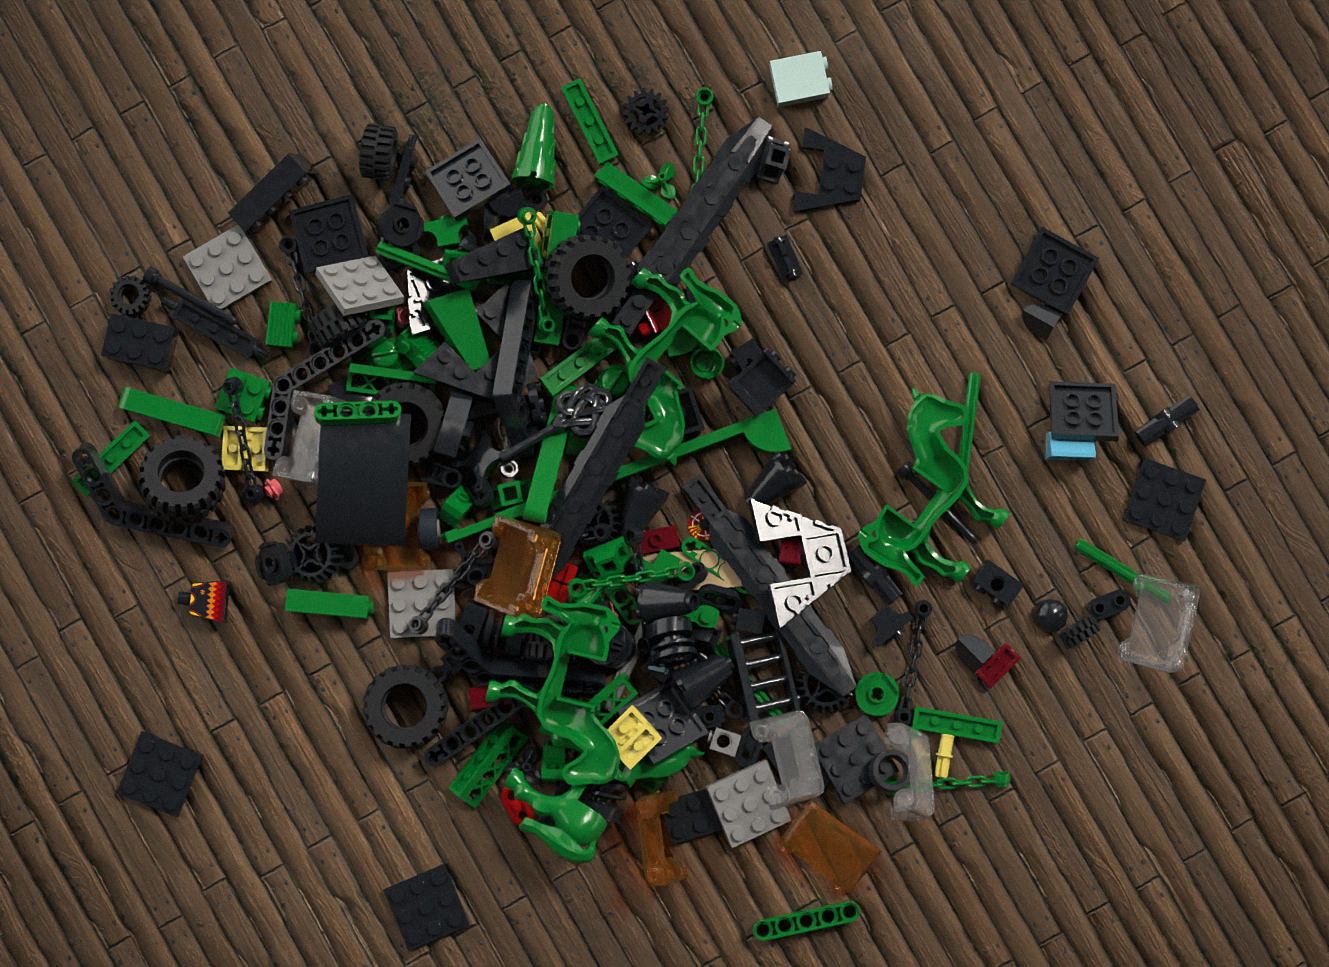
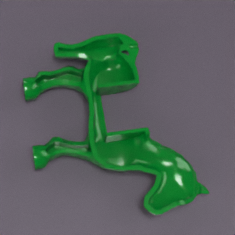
M643 267L630 284L637 289L653 291L666 302L671 314L669 326L645 347L639 349L632 346L620 325H610L603 317L596 322L587 334L593 338L607 339L618 347L626 364L629 381L632 383L646 357L657 361L681 331L702 348L713 351L723 336L738 330L741 326V313L738 306L719 290L700 282L691 268L684 269L680 274V278L693 293L696 300L695 303L686 301L683 290L668 284L661 274H652ZM724 320L728 322V325L726 327ZM666 370L647 403L654 420L645 423V429L635 447L648 452L655 458H667L676 466V449L681 445L685 428L684 415L678 392L683 387V384Z
M912 388L914 404L910 408L907 418V432L916 457V462L912 469L939 488V490L914 524L886 504L876 521L866 525L859 531V542L864 553L883 566L904 573L914 586H918L922 582L924 575L906 554L908 551L914 554L915 560L919 565L932 568L941 578L951 577L954 581L960 583L970 570L971 565L965 561L952 562L934 552L928 542L932 525L957 501H961L966 506L975 521L978 523L989 522L996 530L1002 526L1010 512L1004 508H988L977 500L969 486L966 465L957 454L947 447L940 434V431L947 427L962 426L967 422L968 412L966 407L938 395L921 394L918 390ZM874 530L877 538H874L872 536V532Z
M545 596L541 608L563 619L568 623L567 626L560 625L552 617L533 618L526 613H522L518 617L506 615L501 637L511 638L517 633L528 632L539 634L552 643L554 661L548 678L538 693L528 690L516 680L510 679L503 684L490 680L485 702L495 703L501 698L520 700L535 712L543 728L557 736L570 739L584 752L578 759L566 764L562 770V776L568 784L573 786L604 784L613 779L625 782L626 779L618 768L620 754L616 741L595 717V705L561 696L570 654L606 662L609 642L617 634L621 625L616 614L609 608L584 602L560 603L550 596ZM602 626H607V627H608V632H607V633H606V630H605Z
M541 725L539 732L550 737L554 747L571 749L580 754L584 752L570 739L557 736ZM694 744L654 767L651 766L644 756L631 770L620 760L618 768L626 779L625 782L621 783L631 787L636 779L670 776L685 767L691 758L700 757L705 752L695 749ZM515 767L509 774L504 786L514 792L515 799L530 805L537 815L551 816L555 821V826H550L525 817L519 825V830L536 835L550 851L571 864H584L593 860L597 839L604 832L607 822L596 811L578 801L588 784L572 785L571 789L561 796L544 795L535 791L525 780L524 773ZM587 845H588V848H587V849H583V848L581 847V846H587Z

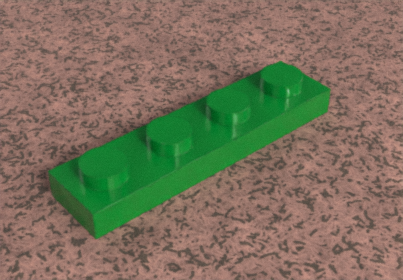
M581 78L562 86L561 90L599 166L618 157L619 154Z
M593 338L538 380L549 396L552 397L618 347L607 339Z
M136 420L100 453L110 474L119 468L151 437ZM91 470L92 475L95 478H99V474ZM78 474L72 482L88 497L90 492L80 474Z
M915 706L911 728L999 743L1003 722Z

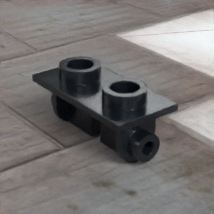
M787 234L777 236L772 241L767 242L783 283L803 275Z

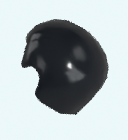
M1041 600L1033 608V623L1041 631H1059L1066 625L1068 619L1067 608L1058 600Z

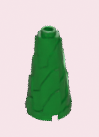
M538 104V107H535L532 111L527 131L523 136L521 149L516 158L511 182L516 186L522 185L523 189L530 190V187L533 186L543 191H549L555 187V122L553 118L554 111L548 104Z

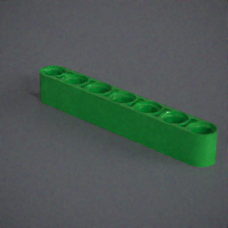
M568 384L555 394L547 426L550 425L555 416L559 415L555 409L557 396L566 390L575 391L578 388L577 386ZM570 429L565 432H554L543 439L523 520L545 525Z

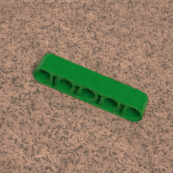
M129 387L123 388L118 408L216 437L221 436L227 417Z
M845 900L761 918L754 922L752 931L754 936L761 941L853 922L859 917L860 909L855 902ZM848 905H852L855 908V913L851 917L843 914L844 908ZM825 910L833 912L834 916L831 921L822 920V913ZM803 915H810L812 917L811 924L808 926L801 925L800 918ZM783 919L790 921V928L786 931L778 928L779 922ZM760 924H766L769 927L766 935H759L756 932Z

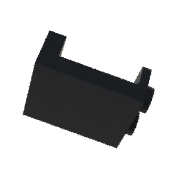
M767 348L740 374L727 383V387L756 418L796 382L794 378L796 374L788 366L784 367L779 362L781 360L779 355L774 350L769 351Z

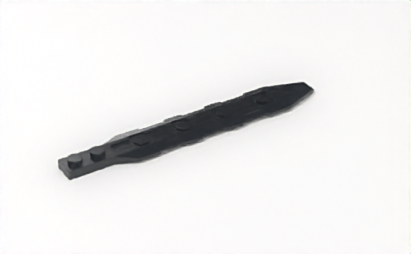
M757 117L725 140L714 156L712 164L702 178L695 183L689 192V197L677 214L672 216L665 226L666 230L638 265L637 274L645 267L652 274H661L668 284L675 287L678 286L681 282L680 274L689 267L698 252L703 250L710 240L709 236L721 219L726 217L733 206L734 200L759 169L766 138L770 135L772 125ZM635 288L611 324L620 325L624 329L625 334L630 336L653 301L661 297L653 291Z
M646 357L626 394L607 405L596 424L597 428L584 450H581L574 462L575 466L565 484L554 497L545 525L541 524L537 527L527 544L519 587L531 595L538 592L565 568L575 550L577 541L587 524H590L595 516L596 508L609 486H612L617 478L618 470L630 449L634 448L644 431L645 407L667 370V367L652 358Z
M701 475L685 484L682 490L708 523L711 545L723 561H727L742 581V586L750 596L754 597L766 613L769 622L775 630L782 634L794 650V655L806 671L842 697L857 686L844 647L815 614L811 604L806 606L781 628L777 629L767 586L791 580L784 573L785 569L779 561L772 557L763 543H757L755 530L747 519L726 509Z

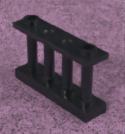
M772 625L770 626L771 632L744 639L740 637L739 633L725 636L729 657L735 666L732 671L739 701L743 706L744 722L759 720L758 715L760 712L788 706L789 712L800 710L801 698L795 689L784 642L785 638ZM773 641L776 654L751 660L745 659L743 652L745 647ZM778 663L780 676L755 682L750 680L748 674L750 669ZM783 684L786 697L762 703L755 702L753 695L755 690Z

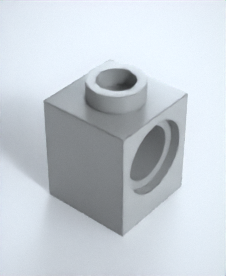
M716 727L715 731L710 730L706 743L710 744L709 749L735 757L741 735ZM720 735L728 736L729 744L727 747L722 748L717 745V738Z

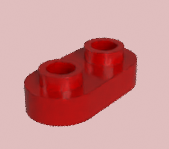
M505 787L501 792L500 798L512 821L517 826L520 825L523 819L519 818L520 811H525L527 818L533 819L534 812L530 805L517 799L510 800L508 793L513 791Z

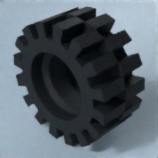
M126 275L124 276L125 278L120 277L117 282L112 284L113 288L109 290L111 293L109 299L112 306L121 314L131 317L132 315H140V312L144 313L146 311L145 308L150 305L149 300H151V291L147 287L148 285L136 276L130 277ZM128 288H134L138 292V299L133 304H126L122 299L123 292Z
M1090 614L1064 629L1058 636L1066 649L1069 650L1096 634L1101 628L1093 615Z

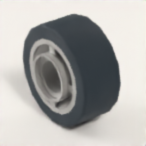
M437 508L419 509L417 533L418 539H420L421 550L439 549L441 527L440 519L437 517Z

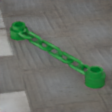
M701 88L696 93V102L698 103L697 115L701 118L700 126L697 127L695 132V144L698 146V155L693 159L692 168L693 173L696 175V182L699 180L700 175L704 173L705 158L701 153L702 147L707 142V129L704 127V119L709 115V107L713 100V92L709 88ZM707 95L708 100L702 101L700 96ZM701 106H706V114L704 112L700 114ZM699 130L700 133H703L704 130L703 143L702 140L698 143ZM702 159L701 171L700 169L696 171V160L701 161Z
M523 207L518 211L517 219L523 224L525 235L529 238V261L534 267L535 273L533 284L535 293L539 296L540 301L538 307L539 319L536 322V327L540 333L549 334L554 331L556 324L545 301L546 284L540 272V250L535 244V220L537 215L533 208ZM527 212L531 214V218L529 220H527L525 217V214ZM532 224L533 232H528L527 225ZM531 251L537 252L538 261H533ZM536 280L538 282L542 280L543 290L539 289L538 291ZM547 309L548 316H542V310ZM546 321H549L550 327L548 329H546L544 326Z
M684 561L678 566L667 567L665 570L656 572L646 570L630 576L623 574L613 575L607 579L597 581L595 579L581 580L574 578L569 581L567 589L572 597L579 598L586 591H592L601 586L618 587L625 585L627 582L636 581L644 583L660 577H679L683 581H689L694 577L695 569L690 562ZM684 567L689 568L687 572H681ZM676 569L677 574L670 575L671 572L669 570ZM650 573V578L642 579V574ZM620 578L622 583L612 584L613 581L611 579ZM592 582V587L586 588L584 583ZM574 584L580 585L578 589H573L572 587Z
M997 771L992 773L993 778L979 775L969 776L966 780H956L953 777L939 778L936 782H927L924 779L911 780L904 789H908L911 792L925 791L928 787L948 790L954 789L958 785L979 788L989 783H995V787H1008L1011 779L1010 772ZM898 778L884 780L887 784H895L900 781ZM970 779H981L980 783L982 784L970 785L972 784ZM941 781H951L950 784L953 786L941 787L943 785ZM911 783H922L921 786L924 788H913L914 785ZM896 791V792H893V793H886V794H888V795H894V794H898L899 791Z

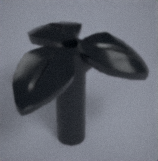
M465 229L468 236L458 246L448 250L467 252L479 249V246L476 244L477 239L469 229Z
M530 747L522 754L523 764L515 760L507 764L504 770L509 775L516 767L522 772L525 771V780L527 782L539 785L541 783V774L538 769L531 768V765L537 762L538 752L535 747Z

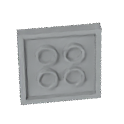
M239 225L234 226L183 256L209 303L222 310L273 281L247 235Z
M376 256L316 267V276L343 316L402 304L404 301V295Z
M454 569L388 572L390 638L436 636L437 624L441 618H451L456 621L454 588L448 598L433 611L432 617L428 620V630L424 634L413 633L409 628V621L430 605L435 599L436 593L440 590L441 584L444 582L448 583L453 577ZM441 592L439 596L443 598L446 594ZM425 612L421 617L427 618L429 614ZM418 621L415 624V628L419 625Z
M765 759L705 786L731 848L791 821L769 764Z

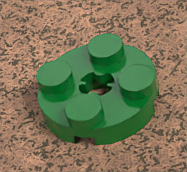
M881 672L866 674L858 681L855 688V700L863 712L873 716L886 715L897 705L899 688L891 676ZM877 688L878 690L880 688L883 691L880 694L882 697L880 700H877V698L875 700L872 699V689Z

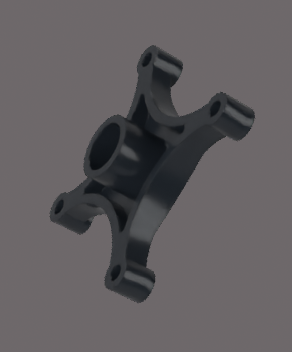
M487 425L481 427L482 439L474 451L462 461L453 460L451 463V467L457 471L462 469H472L477 477V484L474 490L481 495L486 493L488 476L502 462L499 454L504 452L493 448L491 443L493 430Z
M455 541L454 547L460 553L461 563H463L470 557V554L464 549L462 541ZM500 551L493 558H478L472 564L467 575L461 581H458L452 589L461 586L475 588L483 594L487 604H492L494 598L488 591V577L495 566L507 561L506 552ZM462 567L457 574L462 576L466 569Z

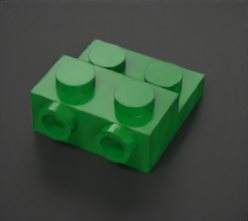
M230 367L226 379L238 377L243 383V389L238 394L242 418L257 424L258 419L262 420L266 408L263 406L266 399L269 400L272 395V383ZM222 387L215 408L233 415L228 394L224 392ZM231 395L232 401H236L235 395Z

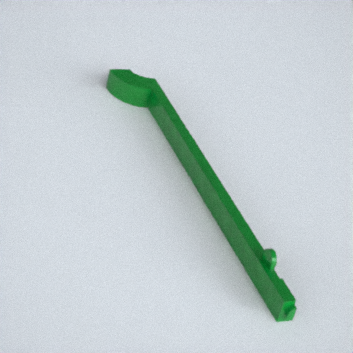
M775 408L760 414L757 418L754 416L682 443L676 449L677 459L741 435H743L745 441L753 449L764 454L773 455L778 450L785 454L791 451V447ZM650 455L623 465L618 470L619 474L614 483L627 479L629 476L632 477L667 464L670 461L667 458L658 459ZM558 490L553 492L550 507L553 505V499ZM526 502L495 513L494 517L459 530L456 528L441 534L442 540H447L449 545L457 540L462 541L523 518Z

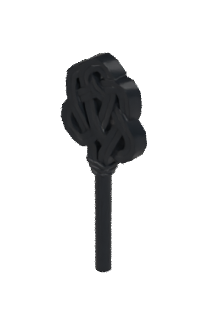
M591 383L580 385L575 391L566 390L561 392L556 398L555 406L559 415L555 416L550 425L499 454V458L502 462H505L554 432H565L570 429V432L575 437L581 439L591 437L605 408L612 402L611 393Z

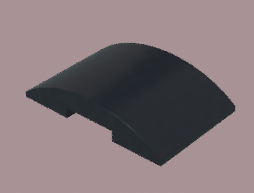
M342 411L340 414L343 417H350L353 413L351 411ZM322 412V417H327L326 412ZM363 412L365 416H373L375 412ZM401 414V418L396 423L321 425L317 483L316 543L405 547L411 414Z

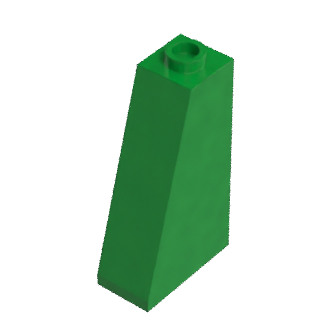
M462 289L423 301L425 309L447 344L476 373L490 358L470 290Z
M287 589L285 611L369 619L370 614L374 613L375 603L371 601L370 596Z

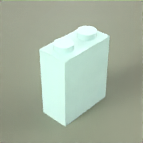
M821 51L770 61L769 68L778 107L828 98L830 91L833 90L831 78H827L825 72L828 69L826 56L822 57Z

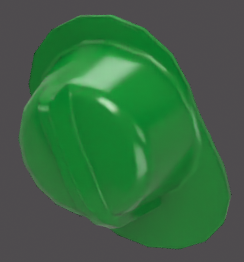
M398 337L388 338L385 342L367 352V363L369 366L405 371L412 368L414 363L406 355L400 353L394 345Z
M613 364L606 367L594 382L596 387L604 388L611 393V403L623 397L631 385L627 368L622 365Z

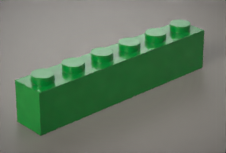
M559 211L547 212L541 258L544 264L546 260H551L552 257L549 254L552 249H558V243L567 241L569 237L576 236V233L579 232V215ZM547 267L540 268L542 276L543 273H547ZM541 280V281H539V285H540V289L543 290L542 280ZM546 292L544 294L545 301L550 308L551 317L554 319L556 326L554 331L549 334L540 333L536 327V322L539 319L537 307L532 341L559 345L564 333L562 323L567 313L559 311L556 308L557 304H552L549 300L551 294ZM547 309L542 310V316H548ZM546 321L544 324L546 329L550 327L549 321Z

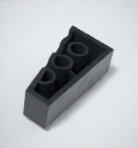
M288 153L228 214L244 232H256L264 225L263 222L266 219L275 215L282 205L288 202L319 173L302 154Z
M524 227L443 265L452 285L534 270L529 261L528 249L530 244L529 238L525 235ZM531 251L533 261H538L537 252ZM542 258L541 264L539 265L540 268L544 267L545 265Z

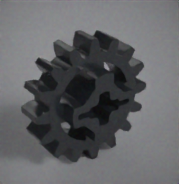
M642 88L641 94L635 90L633 98L627 96L629 104H623V108L627 111L622 112L623 117H628L625 120V124H632L630 131L633 132L635 129H638V135L646 131L647 136H650L651 130L657 134L658 126L661 128L665 127L662 121H668L669 116L664 113L669 112V107H664L667 100H660V92L654 95V89L651 88L649 93H646L645 88ZM641 99H645V101H643V102H641V103H639V104L636 103L637 101H639V100H641ZM653 101L658 104L660 111L654 108ZM645 108H648L649 113H647L646 116H643L642 111H644ZM631 113H633V115H637L639 119L638 123L633 119ZM652 120L656 121L651 125H647V123L651 122Z

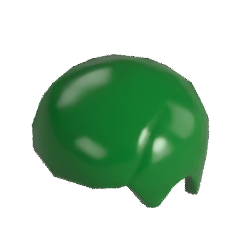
M701 347L692 353L690 367L697 377L711 379L721 374L724 367V359L717 349L708 351Z

